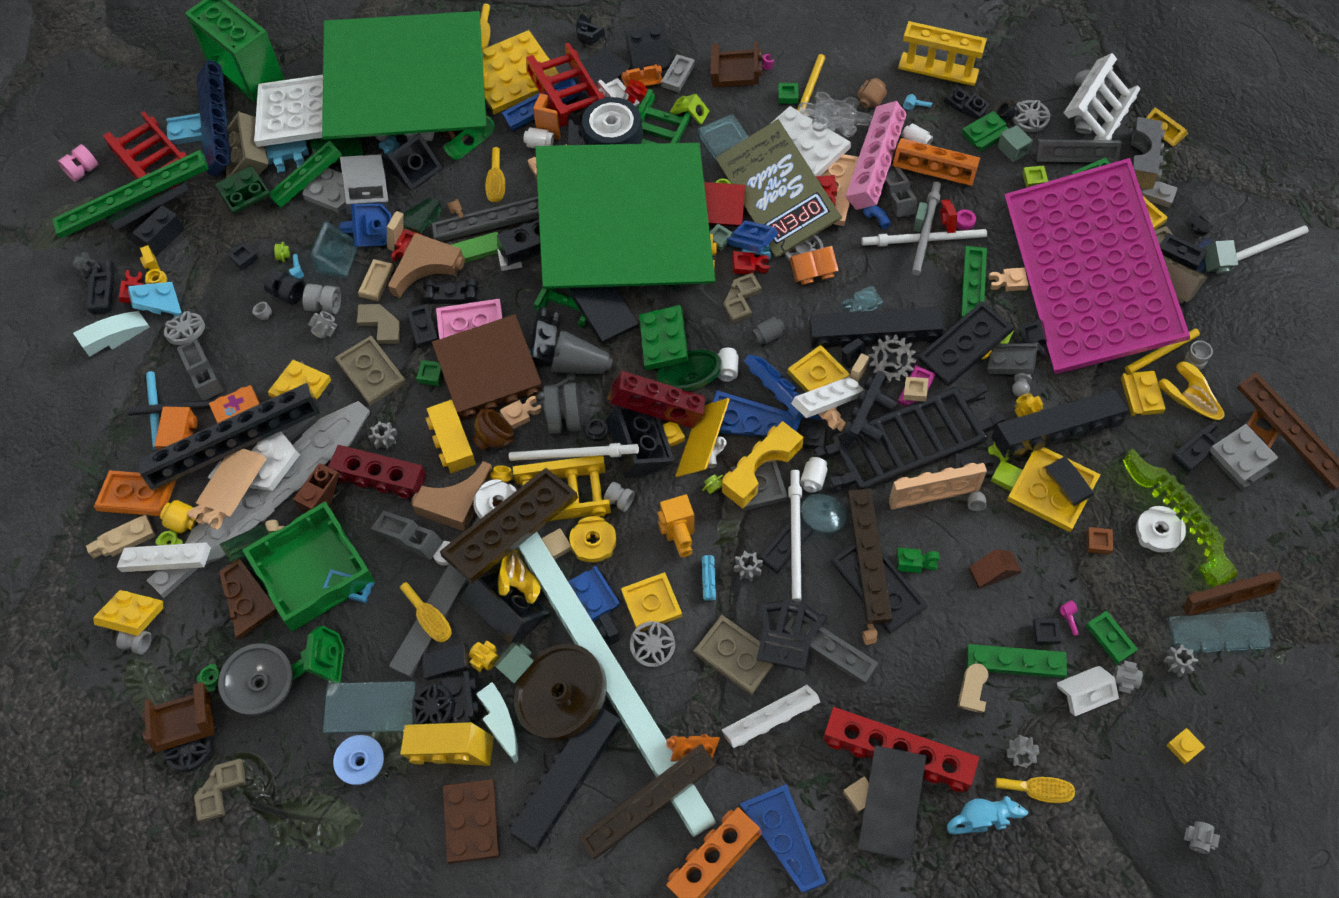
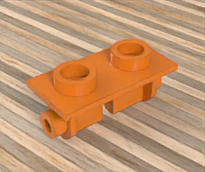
M657 64L643 67L641 71L640 68L627 69L626 72L621 74L624 86L627 87L631 79L642 82L645 87L661 84L662 69L661 65L657 66Z
M707 734L689 736L688 738L671 736L666 741L667 748L673 752L670 761H679L700 744L704 745L713 758L720 738L709 737Z

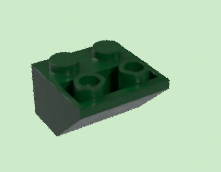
M252 165L215 184L222 200L233 214L271 195Z

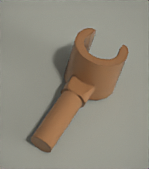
M455 199L453 202H447L450 213H457L462 218L463 213L461 212L462 207L459 200Z
M867 624L868 630L862 631L865 645L876 643L878 635L874 625Z

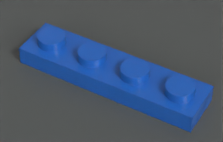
M573 78L553 85V88L560 91L577 84ZM581 92L562 98V103L565 104L580 96ZM540 93L502 112L512 131L535 119L533 107Z

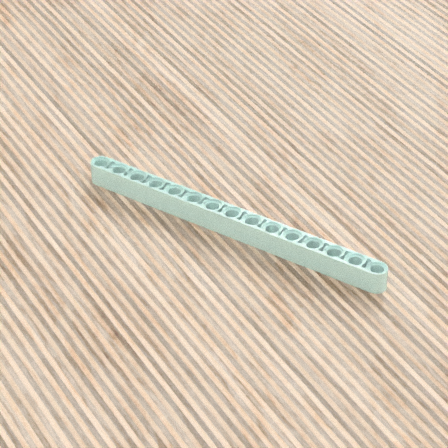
M536 532L519 545L517 550L531 573L538 579L542 591L575 645L590 651L602 664L607 681L606 696L657 778L678 761H670L673 752L667 748L665 737ZM694 784L671 801L693 837L716 824L712 813Z

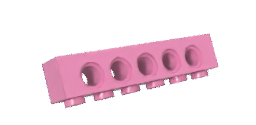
M897 101L876 106L846 193V198L856 210L875 206L878 203L907 115Z

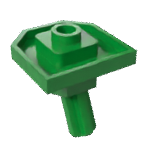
M320 626L308 634L306 649L300 652L302 658L291 665L293 680L307 671L333 684L340 683L345 648L339 633L325 626Z

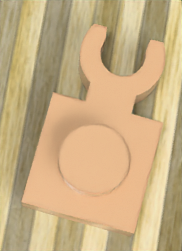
M1025 268L1004 269L1002 274L991 272L988 280L997 281L991 282V290H998L1000 287L1005 286L1006 291L1027 290L1029 286Z
M531 396L526 400L525 404L522 405L520 400L500 409V413L510 423L512 428L515 429L529 422L530 414L537 415L541 413L542 407L541 405L532 407L531 405L535 404L537 400L535 396Z
M837 407L819 413L822 419L828 421V425L832 429L837 427L839 431H842L846 422L840 418L841 414L836 410Z

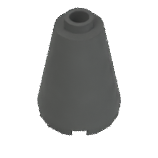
M561 330L551 372L604 375L605 371H610L613 359L609 358V353L567 331Z

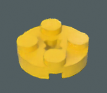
M585 517L570 532L571 549L581 561L599 562L610 558L616 547L615 529L601 517ZM591 535H595L596 538H600L599 541H596V543L591 544V542H587V540L591 538Z

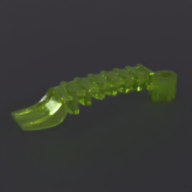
M1132 448L1123 460L1132 478L1144 488H1150L1159 483L1160 485L1153 490L1152 496L1156 498L1166 490L1169 494L1164 497V503L1167 505L1175 500L1178 503L1174 506L1176 514L1184 510L1186 514L1182 517L1183 522L1187 523L1192 520L1194 523L1190 527V532L1192 534L1197 531L1202 533V535L1198 536L1197 542L1201 545L1206 541L1209 545L1204 550L1207 561L1199 566L1206 583L1213 588L1217 585H1225L1236 578V568L1224 555V542L1226 538L1222 537L1218 532L1219 528L1211 523L1209 515L1206 516L1204 514L1202 506L1196 504L1193 500L1194 497L1184 490L1185 486L1183 484L1180 485L1174 475L1171 476L1165 468L1154 467L1146 463Z

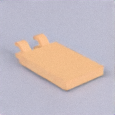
M241 449L226 456L198 498L196 504L199 506L192 508L188 516L196 519L199 514L196 522L200 524H210L213 519L210 527L218 530L225 516L231 517L267 458L262 454L246 449Z

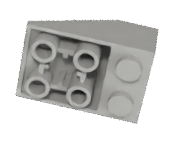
M382 156L340 157L346 213L352 214L351 204H382L388 210V195Z

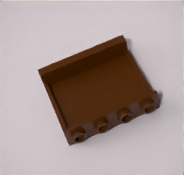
M515 314L432 341L459 419L473 418L481 409L495 410L497 406L503 404L510 405L520 398L536 396L542 391V383Z

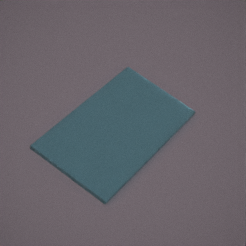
M416 682L327 684L323 733L404 731L405 725H413L412 700L415 697Z

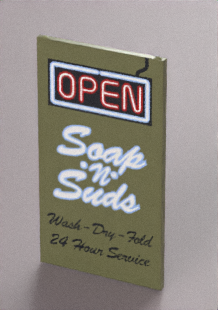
M779 119L716 157L731 184L745 185L744 206L754 222L776 227L778 235L768 244L776 258L842 219Z

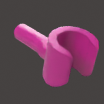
M765 54L763 61L759 63L762 64L765 70H770L773 67L774 59L769 61L770 54Z
M1069 601L1060 607V614L1067 619L1073 636H1077L1079 632L1072 615L1078 612V608L1073 601Z

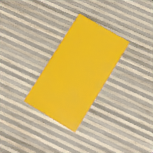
M729 398L704 405V415L695 427L691 429L675 475L676 477L706 470L730 400Z

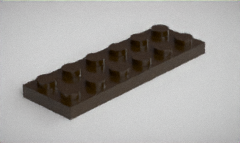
M545 468L440 550L441 557L472 584L577 500V492Z

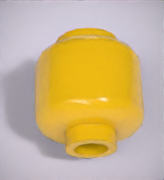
M179 500L166 503L160 514L162 525L179 534L186 532L187 529L192 530L196 524L197 517L196 519L189 517L188 513L193 507Z

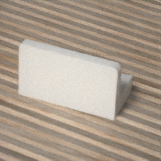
M1100 666L1057 682L1058 689L1067 695L1069 709L1074 716L1119 699L1115 677Z

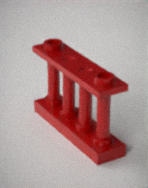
M569 43L565 44V55L542 63L540 61L537 62L534 55L526 57V71L539 93L548 95L549 108L557 111L560 127L568 125V116L571 112L586 108L595 101L605 98L603 92H599L579 60L577 51L573 50ZM565 63H569L572 68L551 77L546 76L544 70ZM576 76L580 81V84L560 91L555 90L552 86ZM582 91H586L589 95V98L569 105L563 104L561 101L562 98Z
M144 111L141 112L145 123L121 138H114L110 132L103 135L111 151L135 179L147 175L145 174V168L170 153L175 159L166 165L187 156L184 151L180 152L158 128L159 124L153 116L149 117ZM149 130L155 134L130 150L124 149L125 144ZM160 141L165 146L142 161H134L135 156Z

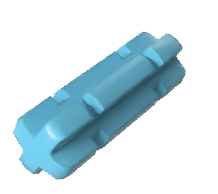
M712 555L702 556L703 599L705 601L716 599L714 556Z

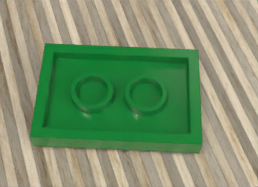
M681 305L639 314L646 371L689 361Z

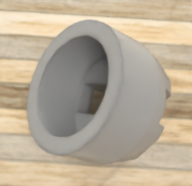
M266 302L256 304L252 310L253 314L262 321L268 320L269 316L272 315L271 307Z
M975 491L969 495L968 508L970 510L981 511L987 507L986 497L982 492Z

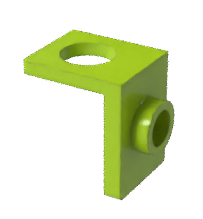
M697 94L680 97L670 111L673 115L689 111L699 125L703 123L709 113V109ZM697 105L702 109L701 116H698L696 113Z

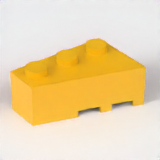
M472 722L405 725L400 754L408 758L409 762L413 764L433 762L438 764L490 766L494 737Z

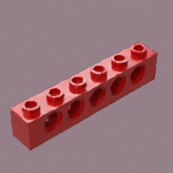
M833 707L823 738V742H826L830 748L836 750L843 748L851 751V754L856 757H869L873 759L875 747L870 745L869 740L875 738L881 742V747L891 749L901 747L906 752L926 755L930 764L925 765L923 776L928 782L947 784L951 790L957 792H968L972 786L979 756ZM852 730L858 737L856 739H849L846 737L845 732ZM948 763L952 765L954 772L947 773L944 771L942 764Z

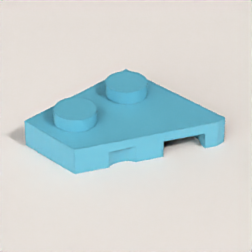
M172 282L128 286V294L133 308L149 310L160 315L161 312L174 314V318L182 315Z

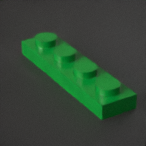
M328 141L271 190V198L281 208L290 202L298 192L305 189L312 180L320 176L326 168L335 163L342 154Z
M965 247L961 319L980 302H984L987 248Z
M968 644L967 669L973 664H981L988 672L1053 678H1066L1067 676L1066 652Z

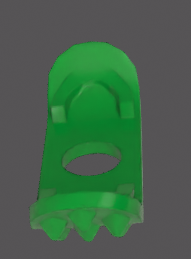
M486 116L487 129L464 130L450 142L444 144L443 148L447 155L454 160H460L484 142L494 132L495 126L492 119ZM464 136H471L474 143L467 146L462 142V138Z

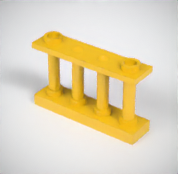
M908 21L903 41L910 43L908 53L903 52L898 69L975 86L979 69L973 67L975 59L982 58L987 38ZM917 44L929 47L927 57L916 55ZM937 49L948 51L946 62L935 59ZM956 53L968 56L966 66L954 64Z
M603 455L513 466L516 484L523 486L547 468L559 479L566 478L568 486L577 492V495V477L590 476L593 502L579 503L578 495L577 500L551 521L586 516L602 517L611 513L609 499L602 500L599 475L606 473Z

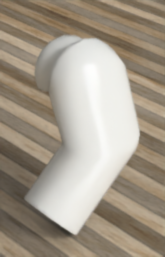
M717 437L707 468L711 469L717 466L716 456L726 446L725 438Z

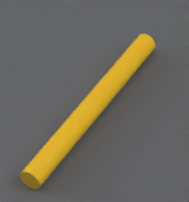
M819 54L797 109L803 114L825 60V56Z
M1194 328L1189 331L1190 340L1160 347L1126 366V373L1130 375L1200 335L1199 330Z

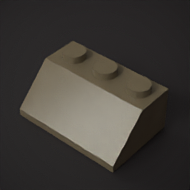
M238 112L227 127L230 163L225 169L226 178L251 165L259 176L268 166L269 160L266 155V146L257 147L254 142L256 117Z
M1163 255L1178 302L1191 301L1208 276Z

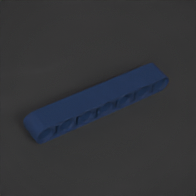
M208 60L197 74L202 146L208 166L206 172L213 177H218L230 163V150L222 68L217 62Z

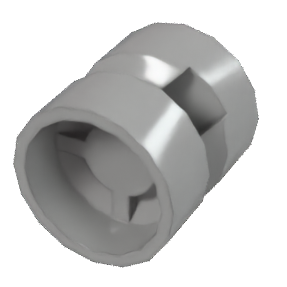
M318 284L306 285L303 292V307L306 311L319 312L322 310L330 314L338 313L341 304V291L339 287L326 285L323 288Z

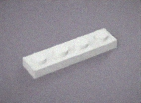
M847 377L794 397L791 404L808 418L857 399L864 389L859 386L857 381Z
M207 542L128 547L123 549L117 568L121 572L205 567L211 547Z
M805 685L722 729L723 735L733 748L744 745L748 740L767 733L776 725L789 721L793 716L803 711L810 710L814 705L820 703L819 697L808 685Z

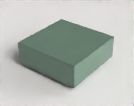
M919 203L913 231H922L928 206L927 203Z
M717 224L710 231V234H713V243H717V249L722 252L728 245L727 238L732 237L733 233L720 224Z

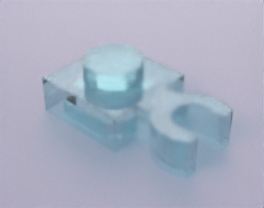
M869 286L854 293L853 299L843 301L842 308H853L848 312H857L859 310L872 311L882 306L883 300L874 287Z

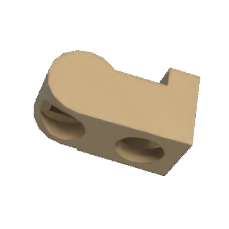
M973 664L966 669L958 700V708L981 714L985 711L986 702L980 701L982 686L988 679V671L983 665Z

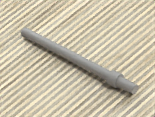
M939 182L933 183L932 190L927 197L928 206L912 268V274L916 276L920 275L935 209L940 201L941 183Z

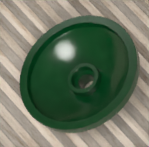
M709 350L688 351L689 361L661 367L658 370V382L688 392L697 391L716 379L722 369L721 359L718 354Z

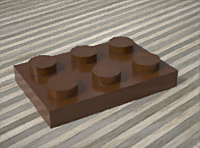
M494 780L444 785L447 863L454 864L499 858Z

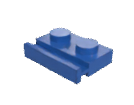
M745 220L733 232V236L727 238L730 246L760 253L761 248L770 244L778 235L776 227Z
M597 566L568 581L593 622L598 620L599 616L610 613L612 609L620 607L618 599Z

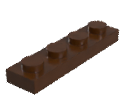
M1277 571L1261 573L1256 577L1246 580L1239 579L1228 585H1217L1212 589L1202 592L1195 591L1188 595L1184 611L1187 616H1192L1275 593L1282 578Z

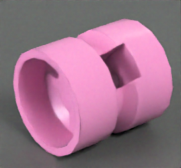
M82 144L71 151L72 155L67 154L57 161L62 170L74 182L85 176V171L90 172L99 165L90 151Z

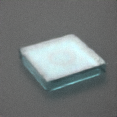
M733 114L698 128L699 136L715 160L717 156L748 138V135Z

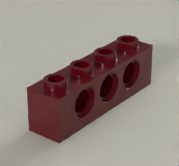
M625 371L620 372L612 385L610 404L689 428H694L704 415L705 396L684 391Z
M337 445L328 466L339 473L338 482L345 483L347 481L361 488H375L377 491L385 494L388 492L395 493L404 499L413 498L414 494L419 492L426 478L422 465L342 445ZM375 472H380V474L372 476ZM402 477L400 480L394 481L395 478Z

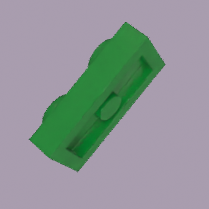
M1107 611L1087 623V629L1116 665L1137 652V647Z

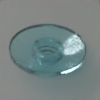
M813 494L808 496L802 503V517L815 530L834 532L839 530L846 521L845 508L832 496Z

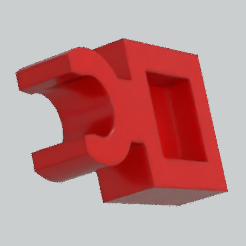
M835 175L816 176L830 200L836 206L837 186Z
M950 199L941 200V225L945 226L947 233H956L957 212L954 205L951 204Z
M403 229L395 243L397 250L392 253L393 262H396L399 257H403L416 232Z
M733 251V274H754L755 270L767 273L770 266L763 265L762 263H767L769 256L761 255L758 258H754V252Z
M126 270L125 281L121 280L119 302L131 303L128 286L144 285V283H141L142 272L138 271L137 277H131L130 270Z

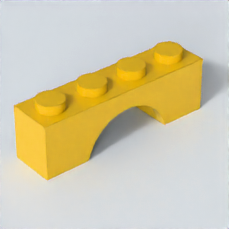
M783 421L777 427L773 426L767 433V437L762 442L758 441L755 444L752 453L748 457H742L737 464V468L733 472L729 471L723 477L722 493L743 509L758 494L759 483L755 477L756 470L768 461L778 460L788 463L802 448L804 437Z

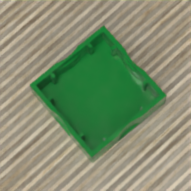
M326 501L297 517L286 527L272 532L242 549L291 632L349 598V595L360 592L370 582H375ZM330 569L352 575L348 578L332 574L327 585L329 587L323 588Z

